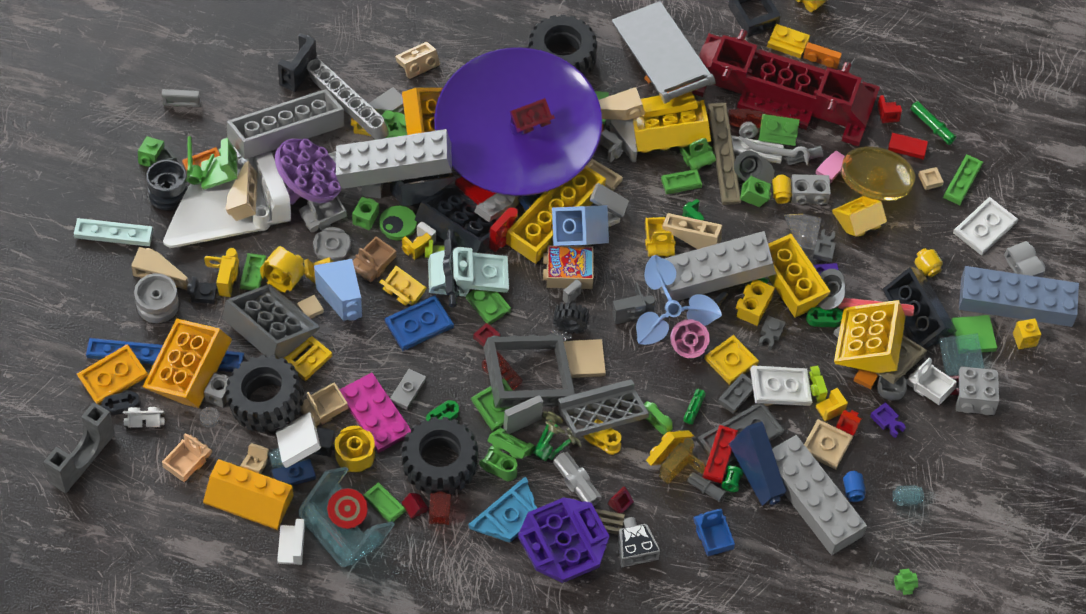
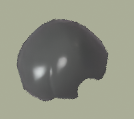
M880 375L877 385L878 393L884 399L890 401L900 400L906 394L907 380L902 376L892 384Z

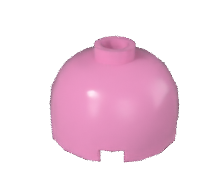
M693 319L678 322L670 335L673 349L685 358H696L702 355L710 342L707 328L699 321Z

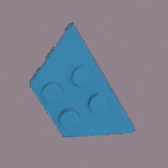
M524 477L470 522L469 528L509 543L518 536L527 513L537 509L534 497L528 486L527 478Z

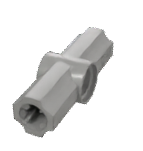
M568 452L559 454L553 463L563 475L569 490L575 492L582 502L586 501L591 502L593 506L597 505L601 500V495L592 485L586 470L582 467L579 468Z

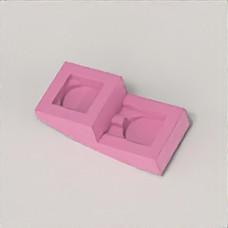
M835 151L817 168L816 174L829 175L830 183H832L837 175H841L847 168L851 160Z

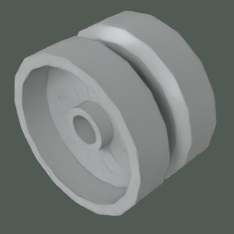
M158 273L149 274L141 278L135 285L134 296L138 314L144 320L150 323H163L175 316L179 308L176 285L170 277Z

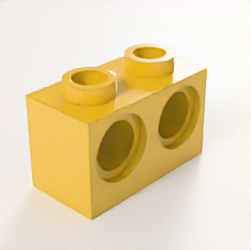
M757 279L753 280L751 285L747 284L743 292L744 298H740L736 305V309H738L737 317L758 326L773 297L775 287Z

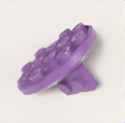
M306 138L289 139L279 146L275 154V164L279 175L288 186L287 192L290 204L293 205L300 196L317 203L330 202L336 198L341 191V186L336 177V163L324 147H319Z

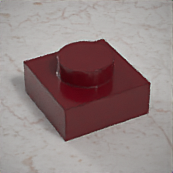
M488 323L473 334V338L483 347L488 337H501V334Z

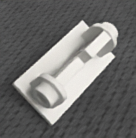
M134 407L128 408V411H123V414L128 415V418H124V426H128V428L143 427L142 420H146V427H161V425L165 424L164 417H161V414H165V412L160 411V407H149L148 411H140V408Z

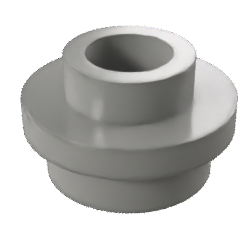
M752 122L743 123L739 129L740 136L748 139L755 137L758 132L756 125Z

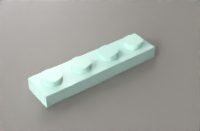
M77 218L74 238L150 246L153 227Z

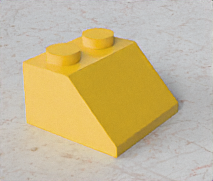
M865 196L832 210L845 232L855 237L864 235L865 231L870 229H878L881 227V224L887 222L882 202Z

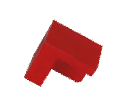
M881 95L877 105L881 123L899 122L902 114L901 105L896 106L895 102L886 103L884 95Z

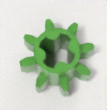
M902 569L898 575H895V588L897 591L903 592V595L913 594V590L918 588L917 575L912 573V571L910 572L909 569Z

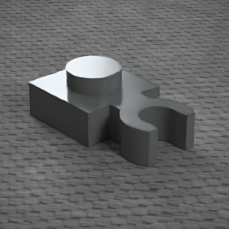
M825 229L821 231L820 239H817L814 259L832 262L836 244L833 243L835 238L834 231L829 237L825 235Z
M767 316L760 333L763 336L759 340V346L761 347L763 342H768V350H771L774 340H779L786 322Z

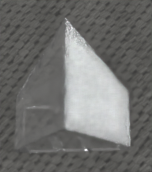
M807 214L784 215L791 233L800 247L815 250L821 217Z

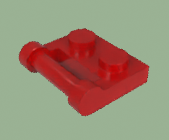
M514 207L508 208L490 227L489 248L494 252L506 244L507 231L515 223L518 214L517 209Z

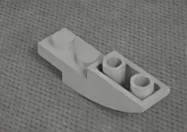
M497 193L476 206L475 213L488 222L493 219L498 220L508 208H515L520 203L518 200L520 196Z

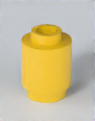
M786 175L776 176L772 180L773 198L777 203H788L792 197L791 179Z

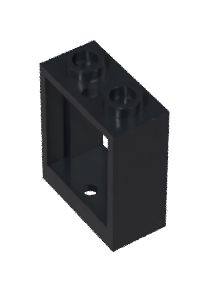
M729 0L728 7L743 31H747V37L773 29L776 24L780 23L781 15L772 0H760L768 14L751 20L740 5L751 0Z

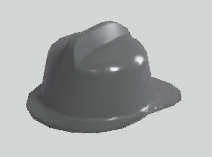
M754 151L741 152L734 161L735 173L744 181L753 176L771 183L774 178L773 166Z
M827 269L820 274V277L830 290V294L818 305L824 310H832L838 307L844 300L846 285L844 276L839 270Z

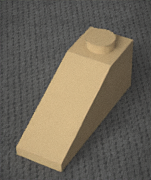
M636 87L599 100L602 119L630 120L645 115Z
M249 161L244 163L227 195L226 211L235 221L256 214L258 173Z
M667 213L662 229L672 232V235L696 249L721 243V224Z
M139 247L131 265L133 276L143 278L154 273L164 274L174 281L177 288L188 289V279L181 271L153 249Z

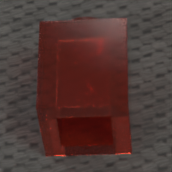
M444 492L430 493L429 524L449 525L451 494Z

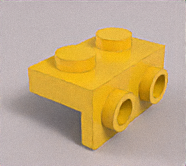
M398 266L394 267L385 281L382 279L380 281L384 285L382 289L390 295L395 293L399 296L397 300L405 306L407 304L415 305L427 289Z

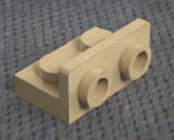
M428 42L395 56L397 63L405 69L406 76L409 79L440 65L436 49Z

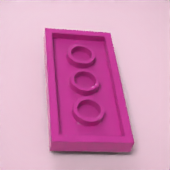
M373 373L339 389L360 427L371 432L373 435L375 449L378 453L404 440L408 432L411 433V429Z

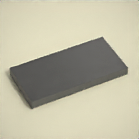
M757 403L720 424L738 430V435L747 426L762 421L769 441L784 434V429L763 403ZM719 426L697 438L698 443L708 456L710 455ZM733 451L731 452L728 465L737 461Z

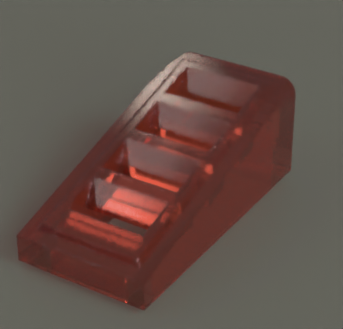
M497 352L499 367H502L500 369L501 376L507 372L508 374L503 378L506 381L511 377L513 378L508 383L513 390L523 380ZM485 358L482 361V369L489 375Z

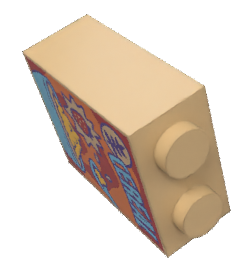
M548 246L547 253L543 254V264H547V269H543V280H547V288H567L578 279L582 283L581 289H592L593 247Z

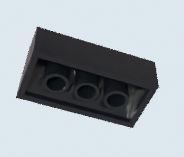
M909 267L882 289L889 301L899 300L900 304L914 306L913 316L905 317L904 328L910 339L924 349L945 341L957 331L922 270Z

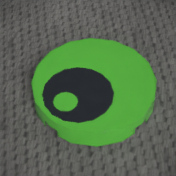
M400 205L392 206L381 214L379 220L380 230L386 237L392 240H402L405 236L408 238V236L413 235L416 231V215L407 207Z

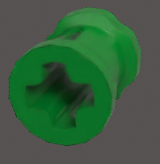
M728 466L726 468V479L722 482V488L729 492H736L739 490L738 483L744 472L738 467Z

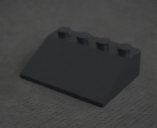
M452 184L422 201L415 217L416 222H424L436 230V236L443 240H447V230H454L455 242H457L458 247L472 248L473 253L482 254L489 249L490 227L497 220L493 219L488 222L475 213L476 206L478 205Z

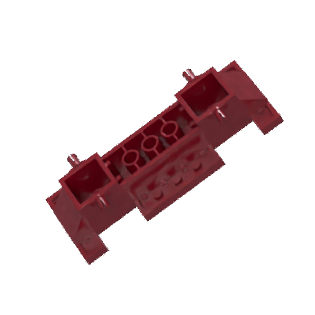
M743 29L740 30L738 37L726 35L719 37L708 33L699 58L714 76L715 86L742 94L737 108L761 116L766 114L799 119L798 127L807 130L812 116L845 126L842 141L856 146L860 145L880 87L867 82L861 83L862 78L849 73L852 66L851 63L844 62L842 70L828 67L825 70L761 49L757 50V45L745 40L747 31L745 30L743 33ZM707 86L691 92L694 95L703 97Z

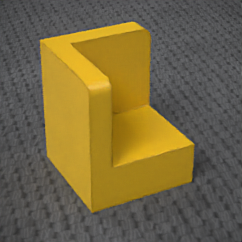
M836 388L831 390L828 399L816 404V409L826 422L842 414L846 410L848 402L839 389Z

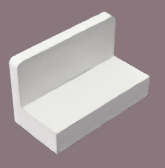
M296 519L295 526H280L277 560L279 564L302 565L305 533L304 519Z

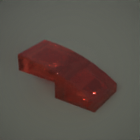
M731 109L728 111L729 123L740 128L743 123L752 122L757 128H760L762 114L767 115V113L750 109Z

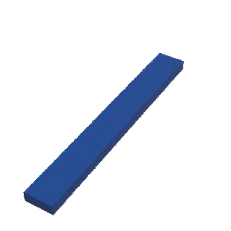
M89 338L86 357L103 359L128 344L140 363L154 364L163 345ZM226 351L218 371L233 372L235 368L238 369L240 367L239 364L244 362V353Z

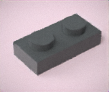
M742 373L719 398L718 403L734 414L753 393L752 380Z

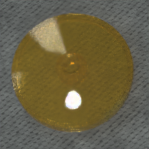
M879 147L856 148L846 154L841 166V175L846 184L855 192L874 200L893 201L901 199L911 192L915 182L914 170L904 158L892 151Z

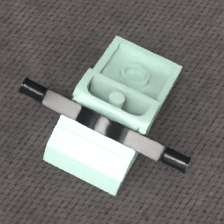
M452 229L447 230V240H444L445 250L431 254L428 259L429 293L448 295L449 306L452 308L457 306V297H466L470 289L507 293L509 290L508 256L473 253L472 248L458 247L457 242H455V231Z

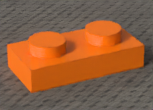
M807 42L803 58L838 69L842 53Z

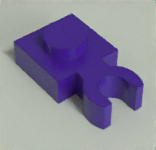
M886 402L870 415L883 430L888 427L890 434L894 438L898 435L895 428L900 429L902 432L905 431V425L900 421H896L899 416Z

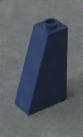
M761 421L747 426L729 445L763 506L769 503L774 505L780 502V497L786 493V489L765 426Z

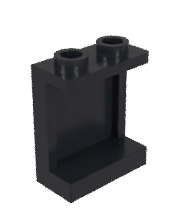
M302 33L298 35L299 52L290 63L281 59L278 62L279 85L293 92L297 91L309 74L307 64L311 60L317 59L316 40Z

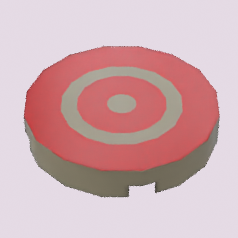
M349 488L341 489L334 493L329 499L327 506L328 517L332 523L344 529H351L360 525L365 519L368 510L367 502L363 495Z

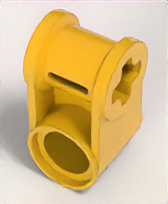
M596 419L594 421V423L597 424L604 423L599 419ZM612 428L583 435L589 443L610 455L617 454L621 450V435Z

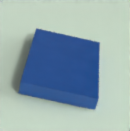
M436 295L385 318L386 325L402 351L454 328L453 322Z

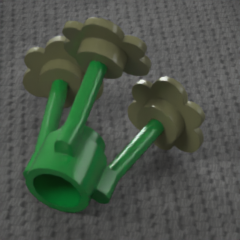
M543 411V417H545L547 425L538 444L534 448L533 453L546 462L548 458L553 460L555 455L570 443L573 445L577 443L579 447L582 446L581 441L574 437L569 428L566 429L567 431H564L556 424L563 423L561 417L553 412ZM559 432L563 434L567 432L568 435L566 437L568 440L552 452L553 447L548 443L554 433L558 435Z

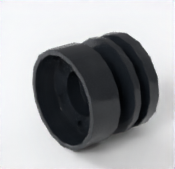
M158 161L151 165L146 173L149 200L153 206L161 210L177 209L187 191L186 171L176 161Z

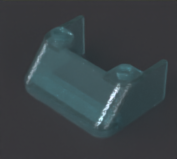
M347 467L325 471L299 509V516L301 519H304V524L341 567L353 565L376 549L395 525L393 521L372 526L362 533L358 527L344 529L332 523L328 517V502L334 493L343 489L339 482L349 470Z

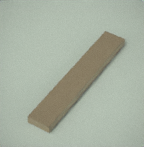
M711 103L708 104V114L722 205L740 204L738 177L734 170L735 157L727 104Z

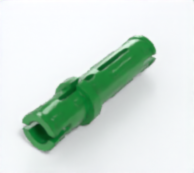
M919 101L912 105L910 110L925 122L935 135L940 136L948 145L955 141L956 136L946 128V124L936 119Z

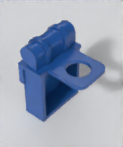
M722 509L704 514L701 513L693 517L699 540L702 541L707 556L734 549L735 543L726 522V516H723Z

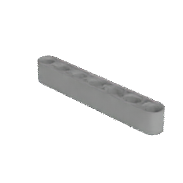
M319 59L311 60L307 64V70L312 81L321 90L327 89L343 107L344 111L373 138L378 140L388 136L389 130L384 118Z

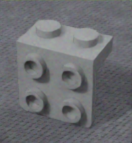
M960 367L959 396L956 403V411L995 415L999 403L998 372L991 369Z

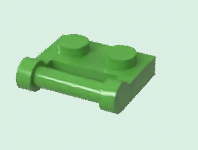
M502 428L491 433L488 438V442L492 443L494 448L505 450L517 459H523L527 455L530 456L535 448L534 444L526 443L506 433V430Z

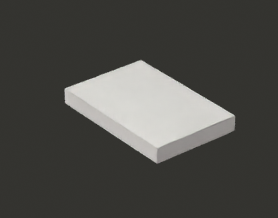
M989 197L957 226L953 233L980 255H983L1017 223L1018 219Z
M769 366L751 367L755 403L810 406L813 403L807 369Z

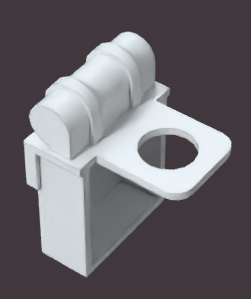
M928 358L909 376L907 384L910 387H914V391L921 396H926L940 405L956 389L957 381L935 368L934 365H931L932 359Z

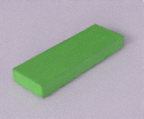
M966 154L943 198L961 205L983 162Z

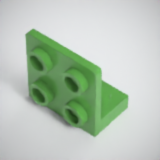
M228 138L221 140L220 156L214 157L207 171L206 178L201 180L203 190L237 179V152ZM205 160L201 163L202 171L204 170L208 160Z

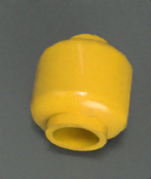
M925 248L917 253L918 257L915 259V265L923 271L925 276L933 277L942 270L943 262L935 250H927Z

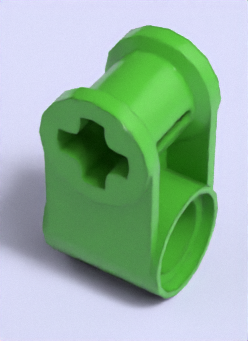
M493 446L489 447L485 458L479 461L481 468L505 481H512L517 477L516 459Z

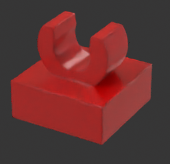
M844 410L836 428L854 436L861 422V418L857 417L859 413L851 410V412Z

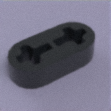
M133 391L110 395L102 401V407L110 411L111 416L123 414V411H128V408H139L140 406L139 396ZM128 399H132L133 404H129ZM109 403H113L114 408H110Z

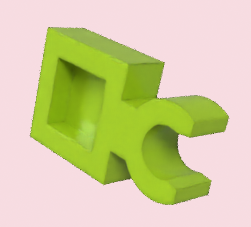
M812 366L810 367L811 372H809L810 379L813 382L811 393L813 396H816L817 402L820 403L826 400L828 391L823 376L820 375L819 367Z

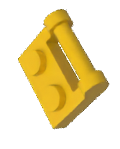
M311 336L283 358L288 363H291L299 377L306 381L333 355L329 349ZM308 346H312V347H311L303 356H301L296 362L293 361V360H294L298 355H300Z

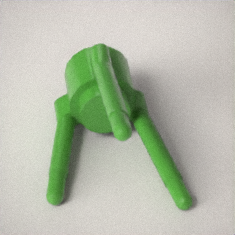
M188 136L186 181L190 184L198 185L201 183L202 178H206L207 171L215 155L211 154L203 171L200 166L193 165L191 136Z

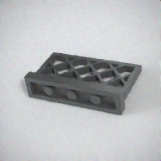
M632 379L558 399L559 415L565 419L575 438L649 418L647 409L634 389ZM620 405L628 407L627 411L620 410L618 408L620 407ZM636 409L641 411V413L635 414L631 413V411ZM603 410L610 412V414L606 416L600 414V412ZM614 414L623 416L619 419L613 418ZM583 415L592 417L590 421L581 419ZM599 419L604 421V423L597 424L594 421ZM577 424L586 426L582 429H576Z

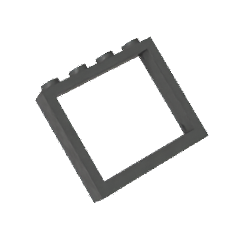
M512 335L509 337L492 336L487 338L483 348L495 408H511L539 395L543 400V406H558L559 398L575 394L562 335ZM555 349L563 389L504 391L496 350Z

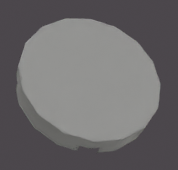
M325 228L322 232L315 235L313 241L314 252L321 260L330 257L333 262L340 261L350 252V237L340 228Z

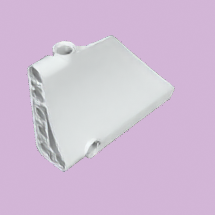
M236 150L237 176L247 161L258 173L255 215L235 221L227 213L225 207L227 195L235 180L205 190L201 187V183L198 185L190 184L170 223L163 244L169 248L251 232L265 231L270 225L290 222L289 194L283 179L277 171L272 152L269 151L244 159Z

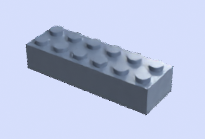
M965 266L961 277L959 310L1024 320L1036 319L1037 322L1072 327L1077 317L1079 283Z

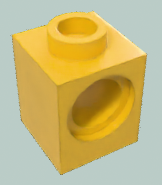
M1036 319L1018 321L1016 323L1013 336L1018 349L1037 346L1041 332Z

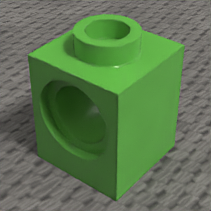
M750 176L742 185L740 200L760 208L770 199L771 184Z
M361 197L352 213L353 224L370 230L379 215V203L373 199Z

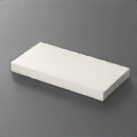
M311 412L276 430L281 460L285 468L321 448L314 417Z

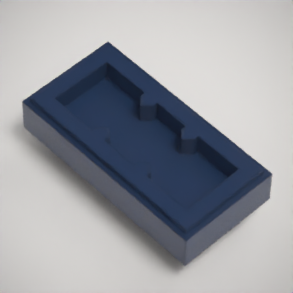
M310 459L295 463L288 468L283 466L272 470L274 479L292 486L316 479Z

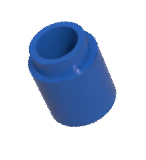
M857 471L848 472L843 477L846 497L849 498L850 502L862 501L866 494L863 475Z

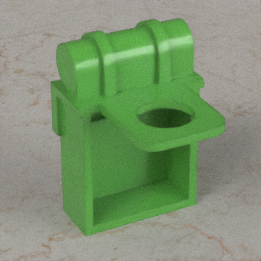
M706 138L695 141L686 147H678L683 155V160L687 166H690L691 170L701 169V167L711 165V163L716 161L712 147L709 146Z

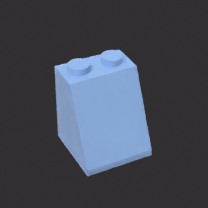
M607 205L552 208L554 246L609 243Z
M348 259L314 265L316 289L344 321L361 318V295L353 260Z

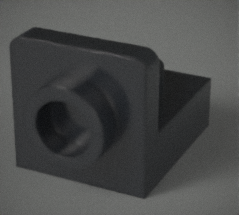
M192 277V283H188L187 293L191 295V301L215 304L217 284L197 282V277Z

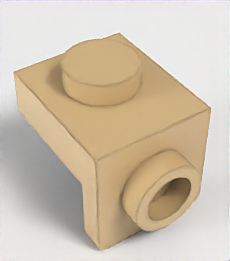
M251 443L248 448V455L240 467L261 474L267 465L269 449Z

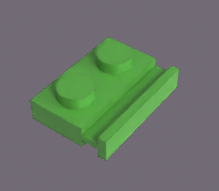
M762 114L758 140L795 146L799 119Z
M473 290L466 295L468 302L489 325L502 318L507 312H511V307L496 291Z

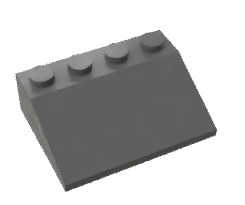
M270 284L226 300L222 316L223 320L261 353L267 355V357H270V355L278 356V359L289 355L320 328L319 325Z

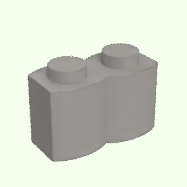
M1027 241L1006 249L1004 256L1014 273L1043 277L1045 265L1043 261L1036 257L1035 248Z

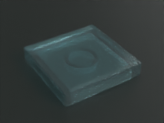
M978 333L939 339L945 374L947 376H958L960 367L985 369Z

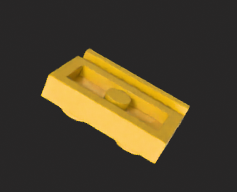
M776 24L767 47L801 59L810 35Z

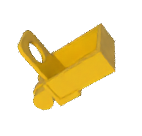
M666 217L645 219V244L648 257L653 255L675 256L674 235H672V232L662 229Z
M229 248L226 256H222V258L205 256L204 258L207 267L220 268L216 282L219 296L231 297L234 281H237L239 259L234 248ZM215 260L218 261L220 264H212L209 261Z

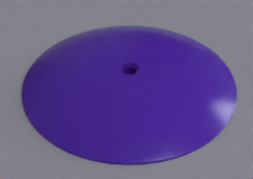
M505 48L485 53L470 60L451 76L438 98L434 122L435 131L447 129L451 141L452 167L463 178L482 189L494 193L526 196L555 189L570 181L585 168L599 144L602 131V112L597 95L589 81L578 69L564 59L551 53L531 48ZM545 98L551 115L555 117V119L550 120L551 124L541 127L540 124L533 126L534 130L525 134L523 131L517 132L510 111Z

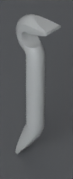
M739 136L746 145L757 152L795 157L798 152H803L806 165L808 166L810 153L806 147L798 146L793 150L759 145Z

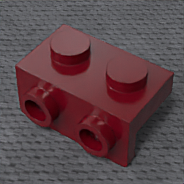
M545 98L510 111L517 132L523 131L524 134L533 131V126L540 124L541 127L551 124L550 120L555 119L554 115H551Z

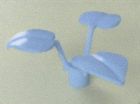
M653 255L649 259L645 267V281L654 290L662 286L668 302L665 305L666 313L660 317L655 312H646L639 317L636 325L637 341L639 344H653L662 340L669 330L668 323L662 319L668 316L677 317L684 310H688L687 319L699 321L704 326L722 316L718 305L710 297L703 294L692 296L689 300V306L681 307L678 301L672 300L665 285L672 284L676 278L674 265L657 255Z

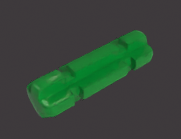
M697 389L683 419L685 423L690 425L694 423L702 401L705 398L706 392L704 390Z

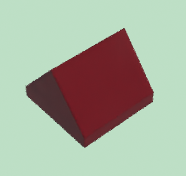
M623 486L609 500L608 505L617 513L622 514L634 501L627 488Z
M409 493L401 502L411 519L429 510L419 493Z

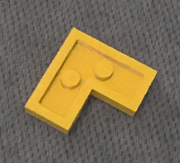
M689 430L667 432L662 437V442L650 451V456L646 461L651 466L661 465L672 451L682 450L694 435Z

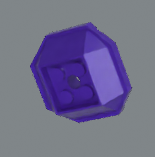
M563 497L528 512L518 533V538L536 571L564 583L600 567L609 541V534L591 502H581ZM559 540H566L567 543L562 544Z

